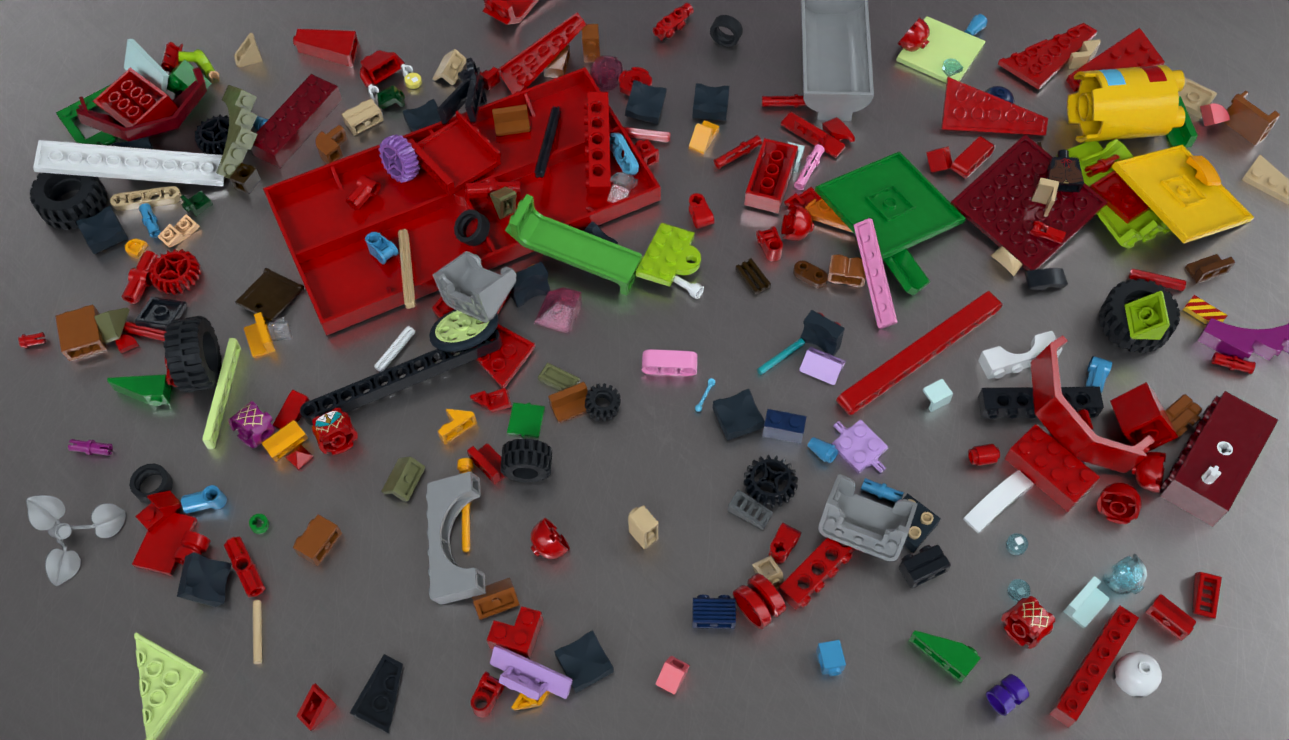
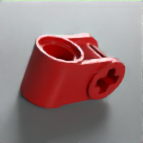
M699 193L692 194L689 197L690 205L688 210L695 228L699 229L714 224L713 213L709 209L704 196Z
M772 226L765 231H756L757 241L762 247L766 258L772 262L780 260L783 242L778 235L776 227Z
M785 523L781 524L770 545L769 556L773 558L777 565L786 561L802 533Z
M487 671L482 675L478 687L471 698L473 712L481 718L487 717L492 712L494 705L505 688V685L499 683V679L490 676V673ZM480 701L487 702L484 708L476 707Z

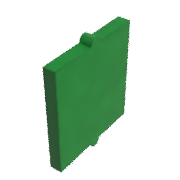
M513 402L507 434L518 435L522 438L525 436L539 438L545 406Z

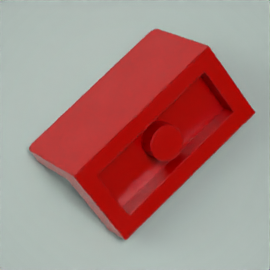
M488 443L479 450L474 446L467 450L469 458L473 460V463L494 485L505 477L500 471L501 456Z
M1162 594L1145 611V613L1181 641L1192 632L1193 626L1196 624L1192 617Z

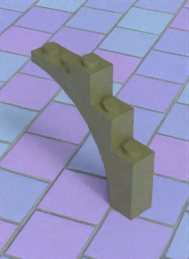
M231 85L227 86L222 101L228 107L229 129L225 149L216 171L217 174L228 179L243 162L248 149L251 150L258 135L251 131L257 115L251 112L257 96Z

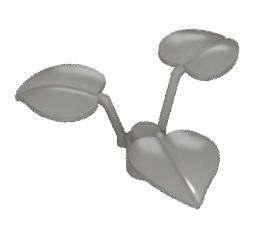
M36 495L26 498L30 524L35 529L48 530L49 535L57 538L56 542L62 547V550L52 549L45 559L46 574L50 582L55 586L72 578L80 568L81 561L79 555L75 551H67V546L63 542V539L70 536L71 530L95 528L96 536L109 538L121 530L126 519L124 509L114 504L104 503L98 505L92 511V525H68L58 520L65 514V506L60 499L48 495Z

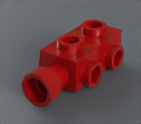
M685 3L669 15L663 17L656 27L653 28L654 35L662 41L666 37L668 39L672 37L677 29L679 31L683 29L686 25V19L694 13L691 4Z

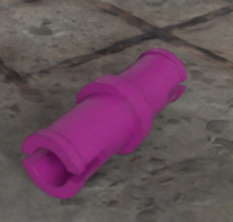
M70 439L69 443H73V445L68 444L69 451L84 452L86 455L100 454L110 456L112 452L108 450H113V445L110 443H98L90 439L88 441Z

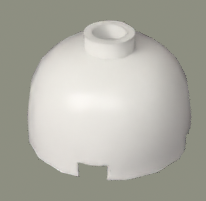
M1129 652L1121 657L1114 666L1117 685L1130 696L1146 697L1158 688L1162 680V671L1159 664L1153 657L1144 652Z

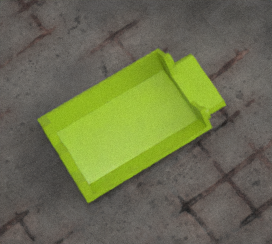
M1118 139L1109 142L1105 149L1098 141L1085 142L1067 149L1069 157L1079 159L1084 183L1089 187L1114 171V169L1110 168L1105 173L1101 172L1088 177L1086 173L1091 171L1085 172L1087 166H1091L1097 163L1098 160L1107 159L1115 154L1120 158L1114 161L1134 157L1124 143ZM1107 205L1097 213L1118 243L1127 249L1134 247V243L1142 240V242H1146L1155 238V235L1163 231L1166 234L1171 231L1151 209L1129 224L1123 221Z

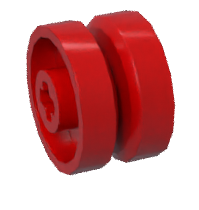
M756 573L748 579V586L741 585L733 591V597L747 619L757 628L764 629L771 623V616L779 617L786 611V605L773 584L763 575Z

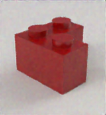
M521 606L514 626L494 620L487 637L489 648L493 649L496 645H499L530 659L544 621L542 612Z

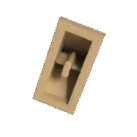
M249 33L234 54L236 65L239 68L263 62L253 33Z

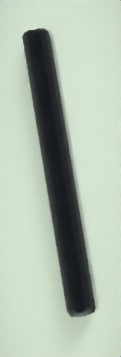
M559 106L551 108L534 171L537 178H542L545 175L561 114Z

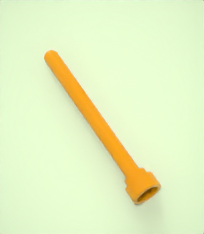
M470 458L457 460L459 473L462 474L473 470V460ZM470 502L462 509L463 552L470 550Z

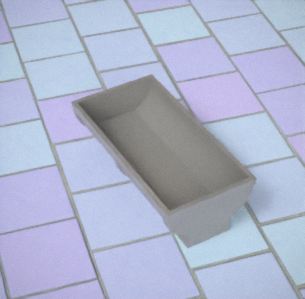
M801 0L804 102L809 108L817 111V120L829 121L837 117L841 121H851L852 113L867 107L874 97L868 0Z

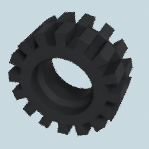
M603 383V387L600 384H596V388L593 385L588 390L585 408L587 414L590 413L591 418L596 416L597 421H599V418H602V421H606V417L608 420H611L612 416L615 417L617 415L621 399L620 393L617 394L618 390L616 388L612 390V385H609L608 388L605 383ZM597 398H605L609 400L610 405L601 407L596 404L595 400Z

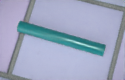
M802 338L798 339L757 368L758 373L762 375L805 344Z

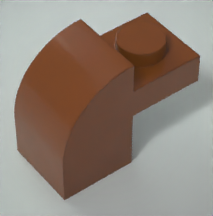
M338 125L327 134L321 131L316 137L315 143L320 157L327 164L343 157L340 145L347 140V136L341 125Z

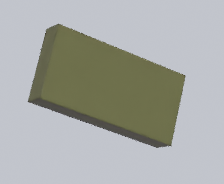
M548 362L538 376L539 381L559 391L581 382L579 377Z

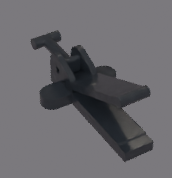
M472 58L466 59L467 70L458 73L462 83L437 107L442 124H447L456 114L455 112L464 104L466 105L465 109L470 122H476L479 105L487 104V97L483 88L484 79H479L480 67H476Z

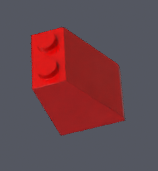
M1147 382L1110 400L1122 432L1133 446L1148 435L1154 440L1148 446L1151 450L1179 437L1157 395Z

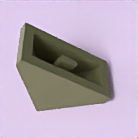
M505 186L490 193L500 219L516 211L517 193L514 190Z
M116 309L94 316L104 343L120 339L130 309Z

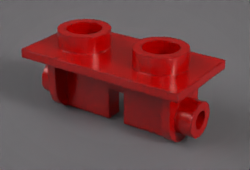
M173 42L166 44L165 55L161 63L164 71H169L170 73L179 64L178 51H182L183 44L179 47Z

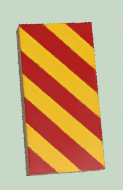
M1196 295L1183 308V311L1206 325L1211 318L1223 322L1228 316Z

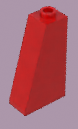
M297 29L296 36L293 37V44L296 46L298 53L349 67L354 65L359 44L356 31Z

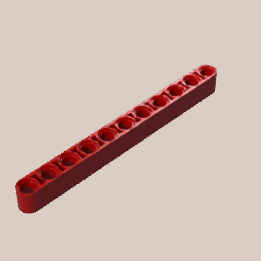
M990 291L985 292L846 389L837 397L836 402L848 415H853L996 314L1002 308L1003 303Z

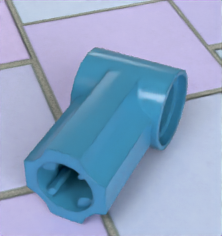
M1092 356L1087 368L1089 373L1085 387H1100L1102 393L1106 378L1112 367V362Z
M214 485L206 487L203 491L184 495L181 498V505L186 514L208 508L221 509L227 502L224 493Z

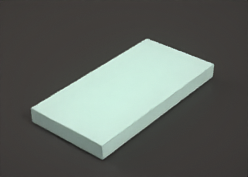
M127 39L124 69L127 71L131 67L166 93L169 75L134 39Z

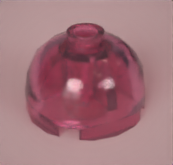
M602 55L596 58L590 69V75L596 85L606 90H612L618 85L615 83L623 72L621 61L611 55Z

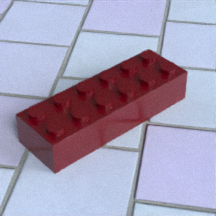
M310 74L256 132L258 135L251 148L252 154L281 169L342 101L338 86Z

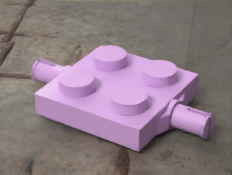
M861 419L849 428H846L840 421L833 425L841 435L831 444L836 446L838 454L858 474L870 466H873L880 474L886 469L879 461V458L888 450V446Z

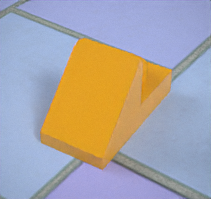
M705 120L702 124L697 123L689 149L704 154L719 132V126Z
M446 409L447 416L451 422L444 424L438 430L441 441L446 445L477 424L475 414L471 411Z

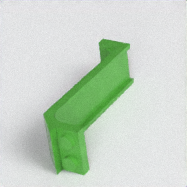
M526 194L523 200H520L517 210L511 216L509 224L505 229L523 247L618 283L620 293L626 296L637 277L636 270L642 260L641 253L541 215L534 207L533 196Z

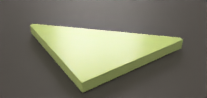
M135 633L140 695L143 704V723L146 731L145 740H156L203 674V671L142 635Z

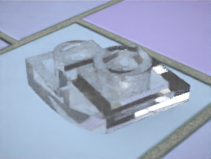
M617 172L610 178V181L627 189H633L637 186L638 179L633 178L630 174Z

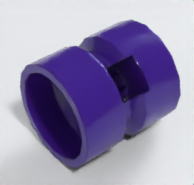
M1009 674L1001 680L1000 685H995L987 691L986 697L999 714L1006 716L1016 708V705H1020L1029 697V691L1017 676Z

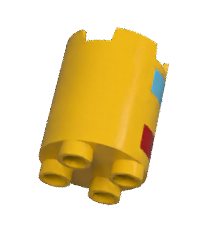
M1166 65L1081 71L1074 75V79H1080L1081 82L1078 92L1069 94L1067 97V116L1069 124H1079L1083 136H1077V142L1165 136L1172 128L1184 125L1185 110L1182 106H1179L1178 93L1182 91L1185 83L1182 70H1171Z

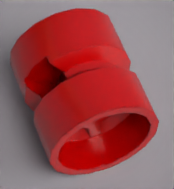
M185 531L180 542L182 546L177 548L173 560L184 565L185 556L193 552L200 555L206 553L211 540L197 532Z

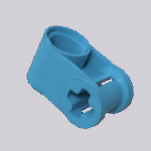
M371 232L365 237L370 254L381 264H385L386 260L399 254L396 246L380 233Z

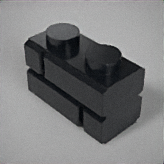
M926 545L919 550L920 553L914 556L910 553L901 559L902 562L899 570L910 588L913 589L948 572L951 564L939 545L933 547Z

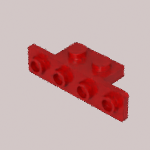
M792 112L781 121V126L814 146L817 144L822 145L825 148L824 152L834 158H837L845 149L846 145Z

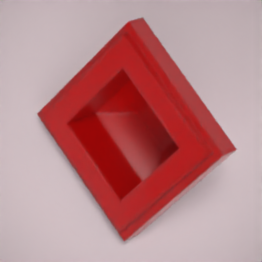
M300 444L285 458L300 470L314 456Z

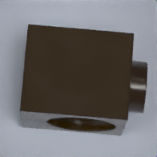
M241 163L231 175L230 180L235 189L250 194L261 178L254 166Z

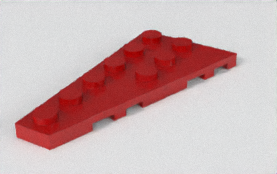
M578 12L498 68L501 78L512 94L525 90L586 26L585 21Z

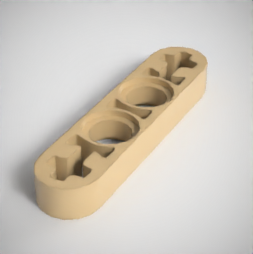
M169 186L117 193L110 198V203L116 211L139 209V206L145 203L150 204L151 207L175 204L181 200L182 194L177 187ZM159 195L156 200H151L152 196ZM141 197L139 202H133L135 198Z

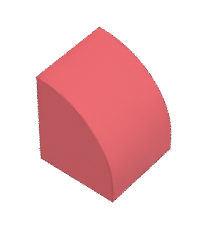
M1212 103L1200 106L1204 126L1230 120L1227 110L1220 104Z
M670 656L665 661L655 685L675 695L690 665Z

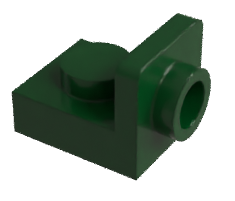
M394 85L377 93L378 106L382 110L394 103L401 107L405 106L404 93Z
M199 191L189 199L184 195L180 197L183 201L182 207L187 213L191 212L194 216H198L213 205L212 201L202 191Z

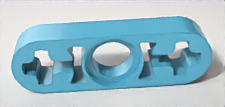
M610 133V150L625 175H636L639 170V164L621 133Z

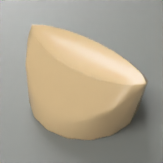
M1003 246L991 255L1013 276L1016 275L1023 265Z

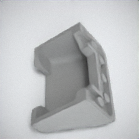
M466 251L434 273L433 277L443 301L449 307L487 323L495 317L516 283L517 275L509 267H503L500 271L501 275L482 268L480 257Z
M838 474L818 526L819 532L826 538L886 561L897 560L909 533L918 503L900 499L896 501L893 508L854 494L856 487L854 481Z

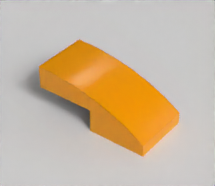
M1203 156L1188 157L1186 163L1197 170L1195 178L1206 186L1221 184L1217 171Z

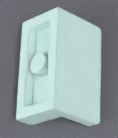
M1095 576L1063 611L1082 628H1085L1109 601V597L1097 588L1101 581Z

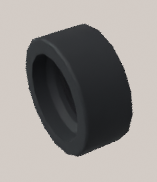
M729 15L716 17L710 28L712 39L725 47L736 45L743 32L740 22ZM719 27L728 28L734 35L723 33Z
M471 209L461 213L454 226L456 238L469 246L480 245L486 239L490 230L488 218L480 212ZM477 218L478 226L475 233L467 237L466 230L469 223Z
M153 463L139 467L132 474L129 486L131 492L141 502L151 504L152 502L147 496L171 491L173 481L170 474L161 465ZM155 474L162 476V482L155 491L150 493L141 492L140 486L148 476Z

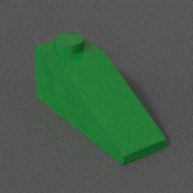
M166 374L107 379V382L114 391L149 405L161 406L162 404H170L172 385H168Z
M914 631L909 639L910 642L961 683L981 659L974 648L953 640L919 631Z

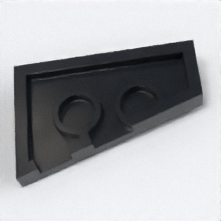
M384 654L351 709L350 715L389 735L403 663Z

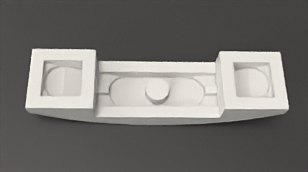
M1020 470L1016 471L982 499L963 520L979 534L998 514L1018 497H1021L1034 483Z

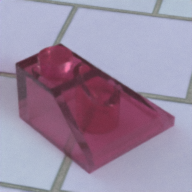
M566 287L548 292L534 323L570 334L582 306L581 292Z

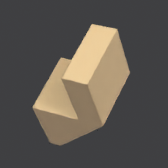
M1100 39L1084 41L1080 52L1071 53L1067 63L1068 69H1077L1088 63L1096 54L1101 43Z

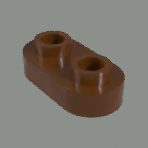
M798 261L794 265L793 274L796 278L815 288L826 286L828 274L824 270L807 261Z

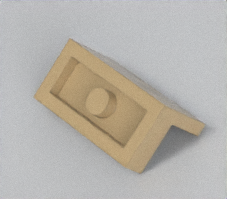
M456 49L444 55L432 79L436 81L442 77L448 83L454 85L458 79V73L462 71L466 63V58Z
M1040 178L1032 201L1046 204L1043 216L1047 217L1055 202L1059 181Z

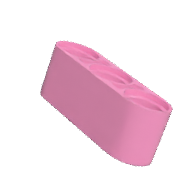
M645 350L642 355V372L650 375L693 376L697 373L698 355L692 351Z

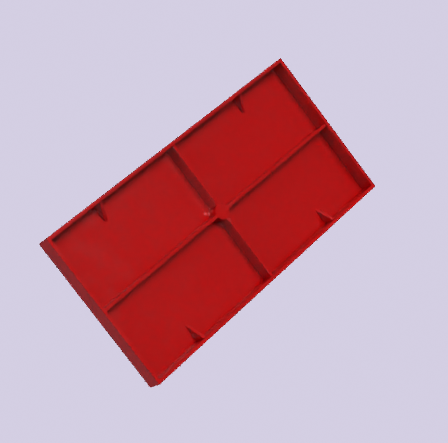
M586 67L480 106L476 122H470L467 112L461 114L462 116L465 115L472 126H476L483 137L486 136L493 147H497L501 153V165L472 183L484 182L488 178H495L498 182L519 181L521 192L520 196L516 197V210L520 200H523L526 194L533 196L534 207L541 215L584 231L592 221L597 225H601L661 200V187L610 105L609 134L621 133L639 164V170L636 175H625L610 150L611 194L589 195V188H586L585 177H589V172H585V161H589V157L585 156V145H588V140H585V130H588V125H584V114H588V109H584V99H587V92L601 91ZM526 104L530 132L496 136L492 109ZM559 106L561 114L545 175L542 178H537L534 171L551 108ZM456 116L452 117L447 124H442L440 121L403 135V138L407 140L412 138L418 143L456 120ZM380 144L263 188L326 336L404 304L398 238L399 230L406 229L409 234L415 300L438 291L439 289L433 274L466 251L478 255L482 261V268L490 270L532 253L534 250L523 247L505 231L514 213L500 219L493 202L488 201L487 198L466 199L464 188L449 196L420 165L419 174L414 179L403 183L392 179L391 175L387 174L383 163H381L382 159L379 156L381 154L379 152ZM595 173L594 175H595V176H601L602 174H600V173ZM365 175L379 182L381 185L379 193L375 197L370 196L359 210L352 209L346 203L345 199L356 188L357 181L361 176ZM469 209L476 210L485 215L490 223L488 236L477 246H469L459 241L454 234L457 218L461 213ZM477 218L469 223L466 230L467 237L475 233L478 226ZM371 232H378L396 246L399 254L386 260L385 264H381L370 254L365 237Z

